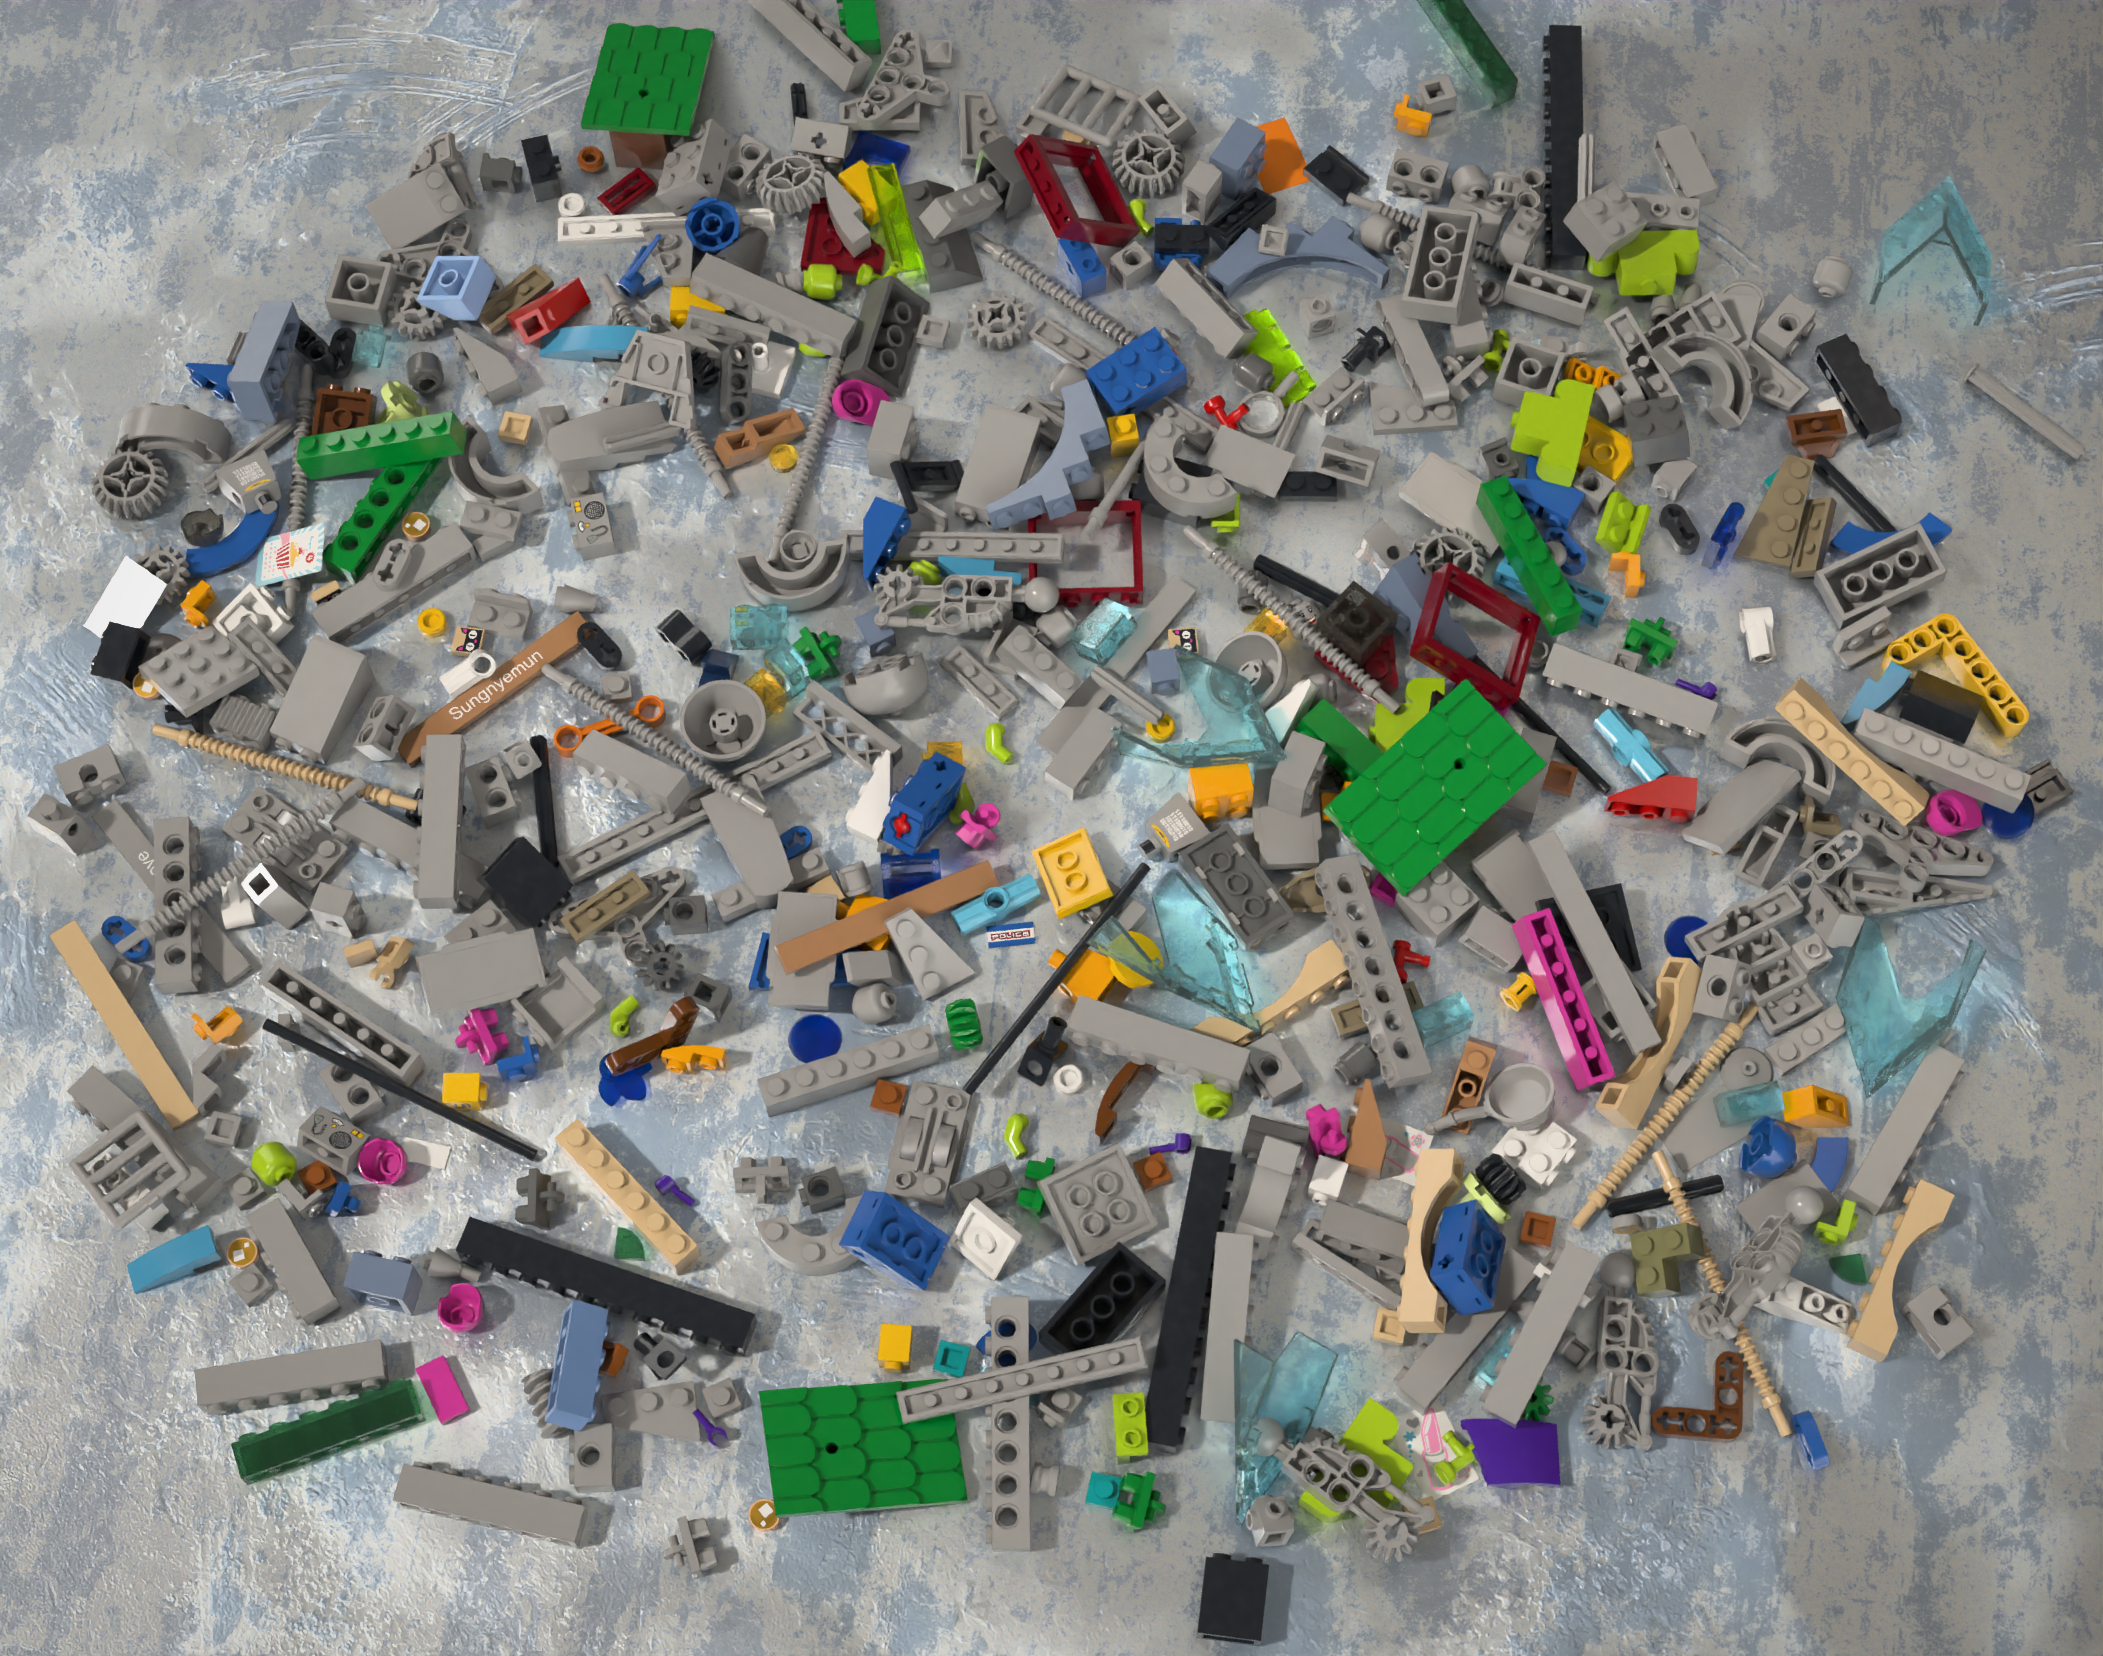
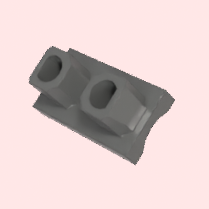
M538 1168L529 1169L528 1176L517 1179L516 1190L518 1195L522 1197L528 1196V1205L517 1206L515 1209V1220L523 1225H533L540 1230L549 1229L550 1213H555L556 1204L565 1201V1194L556 1191L557 1183L551 1182L550 1175L542 1174Z

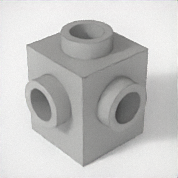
M1262 1495L1255 1498L1252 1506L1246 1513V1525L1249 1530H1252L1256 1548L1287 1544L1294 1531V1515L1292 1509L1287 1505L1285 1496L1273 1497L1272 1495Z

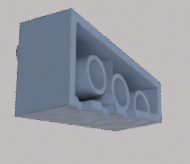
M261 302L258 311L254 314L250 330L245 335L241 351L237 353L234 367L228 374V387L232 390L244 420L276 422L278 412L274 410L275 401H281L283 389L280 388L281 378L288 375L290 367L288 353H293L301 323L293 302Z
M1415 552L1394 564L1370 597L1373 603L1411 645L1431 581L1429 573L1424 575L1417 563L1420 562V559ZM1444 598L1432 638L1472 661L1479 651L1459 620L1454 621L1450 616V606ZM1438 673L1441 678H1445V681L1448 680V678Z

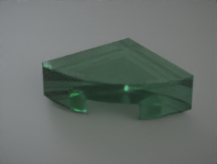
M618 1227L614 1258L645 1261V1250L638 1236L626 1228Z
M1860 1253L1829 1259L1831 1269L1841 1280L1857 1286H1864L1868 1283Z

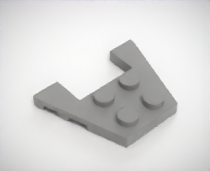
M637 330L621 359L623 363L616 376H612L608 383L610 387L606 395L600 398L598 406L610 409L626 405L630 384L674 395L668 424L695 430L696 417L690 342Z

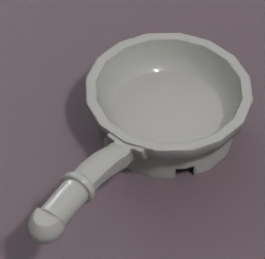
M1518 1063L1508 1066L1495 1074L1488 1083L1484 1095V1106L1470 1107L1454 1113L1449 1112L1448 1115L1435 1121H1429L1424 1127V1132L1431 1136L1437 1135L1436 1133L1448 1127L1456 1126L1457 1123L1486 1118L1487 1116H1492L1501 1121L1507 1128H1510L1509 1126L1516 1127L1517 1131L1537 1128L1550 1117L1549 1111L1551 1107L1554 1109L1556 1089L1553 1077L1545 1068L1534 1063Z

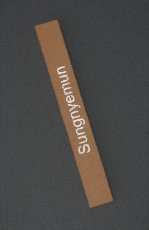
M578 611L498 667L490 677L483 678L406 733L397 752L410 768L421 761V746L426 745L427 735L459 734L541 675V669L546 663L553 666L580 647L576 638L577 631L587 621ZM587 630L583 631L585 633L584 641L595 636L594 630L590 633Z

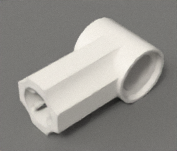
M1771 607L1740 609V629L1742 634L1746 635L1750 662L1766 664L1769 661L1775 660L1776 653L1772 636L1774 623Z
M476 649L468 658L442 675L439 680L453 699H455L483 678L490 677L495 671L496 663L491 653L487 650ZM477 658H488V667L484 670L474 668Z
M244 871L241 872V877H234V882L227 881L226 887L221 886L224 902L221 904V913L226 929L251 925L257 922L252 898L240 884L247 877Z

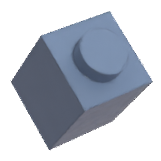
M880 607L854 618L856 633L871 658L877 655H885L896 646L893 629L888 627L885 630H879L875 625L874 617L879 613Z
M1175 648L1146 652V669L1151 695L1159 694L1166 696L1179 691L1180 675Z

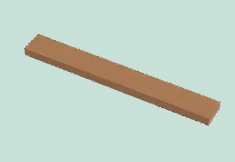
M986 860L779 944L774 949L785 974L788 975L888 934L889 932L883 921L908 907L923 920L979 897L991 887H1000V884L989 861Z

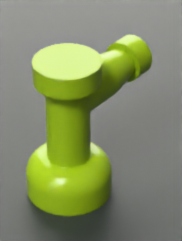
M893 261L890 268L882 276L873 273V268L870 265L862 264L857 274L856 284L865 287L872 281L890 275L896 278L897 273L902 269V265L898 261Z
M1501 329L1493 332L1494 341L1491 351L1483 356L1485 361L1481 364L1484 369L1491 372L1500 371L1504 360L1501 356L1502 350L1507 352L1511 342L1509 341V333Z
M1452 1430L1445 1433L1442 1439L1449 1444L1457 1457L1450 1462L1441 1460L1434 1465L1437 1476L1446 1486L1456 1481V1473L1471 1462L1477 1463L1472 1452L1475 1448L1474 1445L1469 1444L1465 1447L1455 1437L1456 1435Z

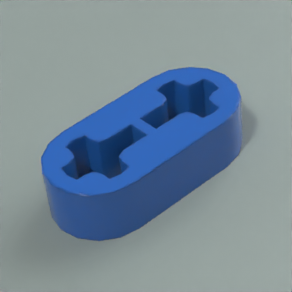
M1559 527L1547 529L1543 536L1544 543L1549 542L1551 537L1554 540L1559 538L1560 543L1566 550V561L1560 569L1570 576L1581 574L1587 561L1585 552L1564 529ZM1569 557L1572 560H1575L1577 558L1579 560L1578 565H1576L1575 563L1569 564Z
M794 826L779 836L785 849L787 860L802 855L811 849L812 834L804 826ZM795 835H798L800 838L805 836L803 845L798 842L793 844Z
M120 916L109 917L104 921L101 928L103 936L113 947L137 930ZM113 927L120 928L124 936L121 938L118 934H113L111 929ZM145 938L136 944L142 946L143 950L141 952L130 948L123 953L130 961L141 963L151 956L152 945Z
M1808 1410L1792 1415L1793 1427L1810 1469L1817 1471L1829 1467L1828 1453L1811 1412Z

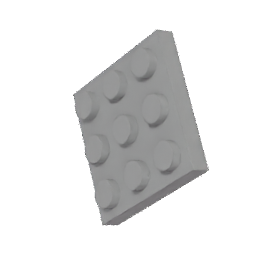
M212 625L138 666L140 674L186 718L260 676L257 666Z
M1115 1143L1037 1182L1075 1266L1112 1249L1118 1242L1124 1243L1158 1226L1120 1143Z

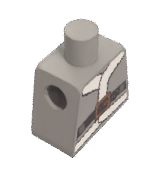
M1381 519L1361 537L1352 555L1382 581L1391 567L1411 555V552L1388 524Z

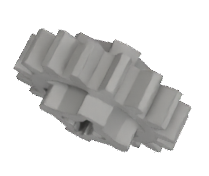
M411 282L410 289L401 286L402 293H393L394 301L388 302L390 311L387 314L393 329H398L401 336L408 332L411 340L415 338L416 334H420L423 340L427 332L434 336V328L443 329L442 320H448L447 316L419 304L416 300L424 282H422L420 287H416L415 283Z
M991 291V297L989 298L982 294L981 302L979 303L974 300L972 302V309L967 311V328L970 329V336H977V343L979 345L986 341L988 349H991L993 344H997L998 348L1002 349L1005 342L1012 346L1013 338L1020 340L1021 331L1026 330V312H1023V304H1016L1015 296L1007 299L1006 292H1002L1000 297H998L994 291ZM1011 314L1015 318L1014 323L1012 322V318L1010 317ZM979 317L982 319V323H983V326H982V327H981V325H980L979 322H978Z
M156 544L154 551L146 547L145 555L142 556L138 553L135 555L138 559V565L167 584L156 602L157 605H161L164 598L169 603L172 602L171 595L174 593L178 596L182 595L179 588L180 586H188L184 578L189 577L190 572L186 569L189 566L188 562L178 550L174 551L170 545H167L163 550L159 544ZM166 560L173 562L174 566H171L170 563H166Z

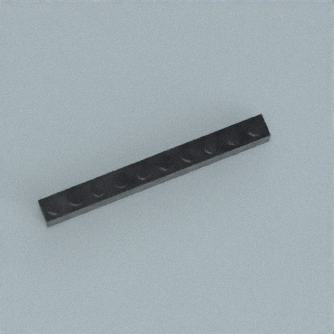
M1549 25L1547 36L1543 35L1542 52H1546V58H1543L1542 74H1547V81H1543L1542 96L1547 97V103L1543 105V120H1547V126H1544L1543 142L1548 143V149H1544L1543 165H1548V172L1544 173V189H1548V195H1545L1544 212H1549V219H1545L1544 234L1549 235V242L1545 243V259H1549L1550 270H1583L1586 249L1563 222L1578 199L1579 138L1584 134L1582 26Z
M1196 1146L1145 1406L1148 1449L1175 1454L1177 1445L1183 1446L1186 1428L1180 1426L1182 1416H1189L1192 1397L1186 1396L1188 1385H1195L1198 1368L1192 1367L1194 1355L1200 1356L1203 1338L1198 1337L1199 1326L1206 1327L1209 1308H1204L1203 1305L1205 1296L1211 1297L1212 1278H1209L1211 1267L1214 1266L1216 1233L1224 1232L1225 1221L1220 1220L1222 1209L1228 1210L1231 1192L1225 1191L1227 1180L1233 1181L1236 1163H1231L1232 1152Z
M469 1217L456 1248L458 1256L462 1259L461 1262L469 1267L478 1269L479 1265L489 1268V1272L498 1277L507 1278V1275L519 1278L518 1282L530 1288H535L536 1285L547 1288L546 1292L553 1296L563 1298L565 1294L574 1297L575 1300L608 1309V1314L615 1317H620L621 1314L632 1317V1321L644 1327H649L650 1324L659 1326L661 1331L673 1337H678V1334L690 1337L689 1341L696 1345L706 1347L708 1343L719 1347V1352L735 1357L736 1353L745 1356L758 1322L754 1313Z

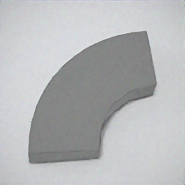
M448 132L429 142L423 148L424 151L416 163L412 164L408 179L437 162L444 169L448 164L457 161L454 134Z

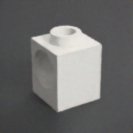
M1319 1155L1307 1197L1312 1198L1314 1203L1321 1206H1326L1328 1199L1338 1201L1348 1164Z

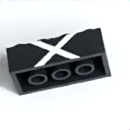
M1118 1242L1040 1330L1039 1343L1056 1356L1121 1341L1165 1291L1166 1280L1122 1243Z

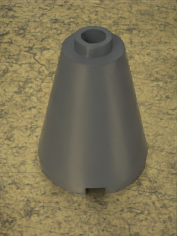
M748 227L739 234L738 239L721 250L715 257L760 276L769 245V238L762 229Z

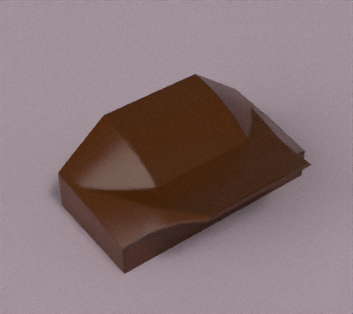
M1841 409L1786 416L1785 419L1791 445L1798 449L1803 458L1810 460L1819 455H1823L1826 459L1833 458L1840 442L1846 438L1848 433Z

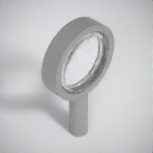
M1291 371L1273 393L1259 391L1258 393H1250L1241 400L1239 405L1245 403L1250 408V412L1238 421L1239 426L1247 435L1255 438H1266L1279 431L1285 417L1281 399L1299 380V375Z

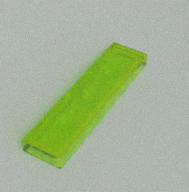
M895 164L869 167L867 172L892 262L898 261L901 263L902 269L899 273L918 271L923 266Z

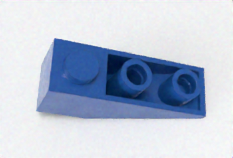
M187 363L185 365L190 375L189 380L195 386L201 389L206 387L218 399L222 401L227 399L240 410L232 390L227 384L228 374L232 371L234 365Z
M1508 478L1528 515L1538 517L1550 527H1559L1567 531L1582 507L1585 493L1572 486L1566 487L1541 479Z
M875 497L863 519V578L870 591L874 590L875 584L880 583L877 579L878 574L885 575V568L889 560L896 556L898 544L902 536L909 532L911 526V519L905 507L879 497Z

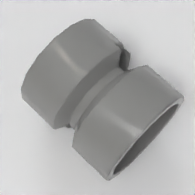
M1630 373L1614 380L1613 386L1606 384L1593 393L1599 411L1608 423L1624 416L1623 405L1645 401L1639 384Z
M792 530L781 539L780 553L783 570L785 572H795L805 568L813 561L817 553L816 540L810 533L804 530Z

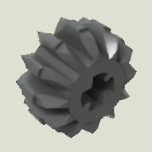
M657 940L655 946L651 942H647L645 944L647 952L640 949L636 952L642 959L641 961H633V966L641 967L634 975L636 978H643L642 985L644 987L652 984V988L655 991H659L661 985L669 989L671 988L670 978L675 981L680 980V976L675 974L676 970L684 969V965L676 963V961L682 958V954L679 952L673 953L675 945L669 943L665 947L663 940ZM663 962V968H658V970L653 968L654 963Z

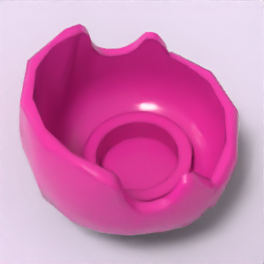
M376 1138L363 1146L358 1154L357 1166L361 1175L366 1180L380 1185H391L402 1179L407 1170L408 1156L403 1147L389 1139Z
M469 1283L451 1285L448 1295L439 1299L438 1319L444 1328L456 1333H463L475 1328L481 1322L484 1314V1301L477 1287Z

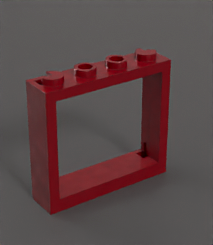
M1029 134L1013 151L1057 238L1124 248L1140 232L1097 146ZM1093 154L1096 157L1095 160L1090 158ZM1053 164L1078 168L1104 221L1079 218Z
M1140 500L1115 501L1108 511V518L1104 523H1132L1134 587L1058 588L1060 596L1055 606L1064 605L1067 608H1077L1080 605H1093L1094 607L1102 608L1108 605L1133 607L1137 604H1143ZM1101 501L1074 502L1077 511L1052 520L1049 519L1047 512L1034 518H1029L1028 533H1037L1036 525L1087 524L1088 516L1093 508L1099 506ZM1029 563V582L1033 578H1037V563Z
M1448 562L1432 574L1409 656L1458 685L1464 679H1467L1474 689L1491 705L1504 710L1519 700L1541 618L1526 607L1509 599L1505 594L1496 591L1483 581L1466 573L1460 567ZM1446 589L1515 630L1503 679L1498 678L1432 638Z

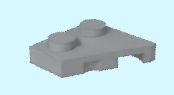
M1027 396L1014 410L1041 418L1040 439L1055 449L1064 425L1065 408L1062 407L1061 402L1044 401L1041 398Z

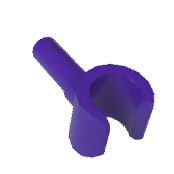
M1678 678L1675 684L1710 700L1717 696L1715 693L1717 687L1711 682H1706L1700 688Z
M1187 1133L1175 1134L1174 1143L1150 1147V1155L1158 1152L1187 1154L1191 1150L1192 1139Z
M664 1175L655 1182V1187L662 1196L672 1191L674 1195L692 1207L695 1203L694 1199L680 1190L670 1176Z
M699 1408L692 1413L708 1433V1440L713 1448L719 1449L718 1445L713 1441V1437L716 1434H722L726 1441H728L725 1430L715 1427L710 1423Z

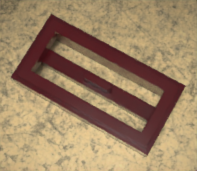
M637 167L599 195L597 201L601 206H604L607 213L622 215L657 189L656 184ZM641 178V180H639V181H638L637 183H635L633 186H631V187L629 186V185L632 184L634 181H636L637 179ZM622 191V194H620L618 197H616V198H615L614 200H612L610 203L608 202L611 198H613L614 196H616L618 193H620V192Z

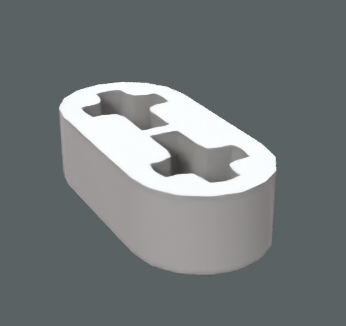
M394 539L388 542L374 569L373 578L376 586L381 591L391 592L397 589L412 560V551L405 540ZM402 549L404 555L399 554L395 560L393 552H399ZM391 570V575L393 578H387L386 581L383 582L382 576H387Z

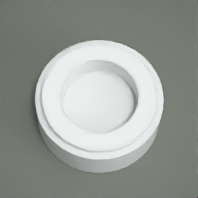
M565 194L558 203L562 217H583L586 213V203L580 194Z
M1065 1064L1056 1070L1054 1086L1060 1094L1072 1096L1077 1094L1083 1087V1073L1077 1066Z

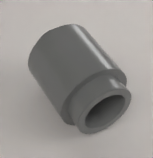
M1249 570V576L1254 575L1255 581L1260 580L1261 586L1266 585L1268 588L1269 580L1261 571ZM1242 583L1239 584L1237 598L1239 610L1246 614H1259L1265 605L1260 604V599H1254L1255 594L1249 595V589H1242Z
M1359 1041L1337 1059L1333 1069L1345 1084L1356 1083L1378 1065L1376 1059L1378 1056L1371 1044H1363Z

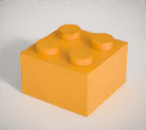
M1247 758L1189 768L1187 792L1190 806L1203 823H1213L1219 818L1228 816L1240 818L1251 812L1254 788Z

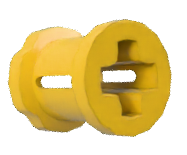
M1520 972L1517 975V980L1509 988L1502 989L1499 994L1508 1007L1519 1011L1522 1008L1521 1004L1532 994L1536 995L1538 992L1533 979L1528 974Z

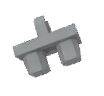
M782 1156L770 1157L768 1159V1166L756 1167V1159L752 1157L740 1158L738 1167L733 1168L735 1193L756 1192L757 1204L767 1203V1192L790 1191L788 1166H785L784 1157Z

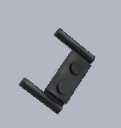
M953 460L951 462L903 463L893 461L889 465L908 514H914L919 510L912 492L953 491L956 487H960L964 475L960 460Z

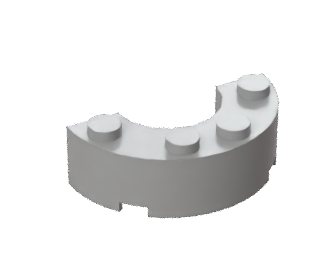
M1690 331L1659 343L1649 352L1668 372L1681 368L1685 364L1695 365L1705 371L1711 380L1713 388L1712 402L1707 412L1725 430L1738 427L1745 420L1753 398L1750 384L1752 375L1745 357L1732 342L1713 332Z
M149 402L145 406L134 408L122 416L115 455L118 454V448L127 452L130 446L134 447L135 451L141 447L145 453L153 449L165 448L187 453L194 457L198 463L223 464L228 459L232 435L221 420L213 419L200 412L190 410L187 405L174 404L173 406Z
M1166 414L1161 416L1150 429L1144 446V477L1153 497L1169 511L1184 517L1192 515L1201 516V519L1213 518L1236 508L1237 492L1219 472L1210 477L1198 478L1187 475L1178 468L1174 458L1182 450L1183 432Z
M470 415L461 422L467 431L464 454L448 456L450 470L461 497L466 502L470 501L522 512V515L542 507L544 503L540 489L523 471L512 476L499 477L491 475L481 468L484 458L492 450L487 433Z
M846 538L818 542L817 553L813 561L805 568L795 572H781L771 567L765 560L762 550L734 553V559L745 587L758 601L777 610L802 611L822 604L838 591L849 570L850 549Z
M1765 716L1764 719L1749 720L1741 724L1727 737L1719 754V757L1743 769L1757 757H1776L1786 761L1794 769H1797L1802 777L1799 781L1800 787L1797 797L1805 800V796H1812L1814 805L1821 809H1824L1835 784V763L1782 716Z
M1269 1134L1265 1135L1253 1182L1235 1231L1236 1234L1254 1235L1253 1242L1259 1243L1258 1259L1265 1261L1268 1252L1275 1253L1280 1238L1275 1233L1280 1218H1287L1292 1201L1288 1200L1287 1197L1290 1189L1296 1190L1301 1173L1297 1172L1296 1168H1302L1307 1152L1302 1150V1145Z
M862 1195L845 1199L846 1211L842 1222L833 1231L825 1235L808 1236L799 1233L790 1225L787 1216L782 1215L756 1222L761 1241L774 1260L795 1273L807 1276H825L840 1272L859 1260V1258L839 1246V1243Z

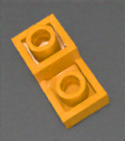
M1572 357L1567 361L1562 380L1570 379L1595 385V391L1606 384L1613 386L1614 380L1622 377V375L1603 365L1596 369Z
M704 1045L674 1047L663 1050L661 1054L664 1066L669 1071L682 1074L684 1071L692 1073L696 1062L699 1066L708 1070H715L716 1068L725 1069L728 1060L725 1049Z

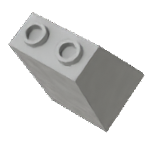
M987 402L955 499V514L968 521L977 520L984 522L992 528L985 505L1007 496L1026 483L1040 446L1041 418Z
M318 634L313 635L269 731L276 747L285 752H290V750L297 752L301 758L310 763L317 761L326 765L376 680L364 654Z

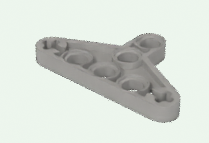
M903 29L895 35L857 108V123L860 128L874 130L915 101L941 106L950 100V85L947 81L924 75L919 36L914 30ZM894 58H902L904 59V62L895 64L892 63L891 60ZM887 76L895 78L892 82H884L881 79ZM910 83H917L920 85L918 88L910 89L907 87V85ZM937 89L945 91L942 95H934L931 92ZM875 95H882L885 97V99L881 101H875L872 99V97Z
M454 218L446 225L440 242L386 250L381 252L376 260L389 263L394 261L392 265L398 281L409 284L414 282L415 285L420 286L425 281L436 256H443L444 252L450 249L457 251L456 256H473L467 251L472 239L470 224L463 218ZM457 227L466 229L465 234L462 236H454L452 231ZM412 266L423 268L418 275H410L408 273ZM498 276L493 286L497 287V290L489 293L486 302L504 289L503 281Z
M1857 810L1851 822V828L1858 831L1863 839L1901 865L1898 882L1901 887L1910 892L1922 891L1929 875L1985 876L1989 873L1994 862L1992 854L1983 848L1948 836H1942L1910 823L1903 826L1897 819L1872 810ZM1888 830L1894 831V832L1898 833L1899 835H1895V834L1889 832ZM1917 840L1923 841V842L1927 843L1928 845L1919 843ZM1945 850H1950L1954 852L1956 855L1950 854ZM1912 857L1918 858L1922 860L1924 863L1918 862L1914 860ZM1907 875L1914 876L1918 878L1920 881L1914 880L1908 877Z
M666 867L640 877L645 885L652 887L653 892L651 896L587 940L619 942L628 965L634 968H641L633 966V961L635 960L630 958L629 952L637 946L644 948L647 952L645 947L647 940L644 931L664 912V908H668L669 897H678L686 887L685 876L682 870L677 867ZM673 876L677 885L672 887L668 883V877ZM658 880L663 891V894L660 895L658 893V888L655 883V881ZM593 896L553 911L548 920L551 933L557 938L573 939L565 928H560L558 919L564 917ZM625 921H631L635 924V929L630 934H623L619 931L620 925Z

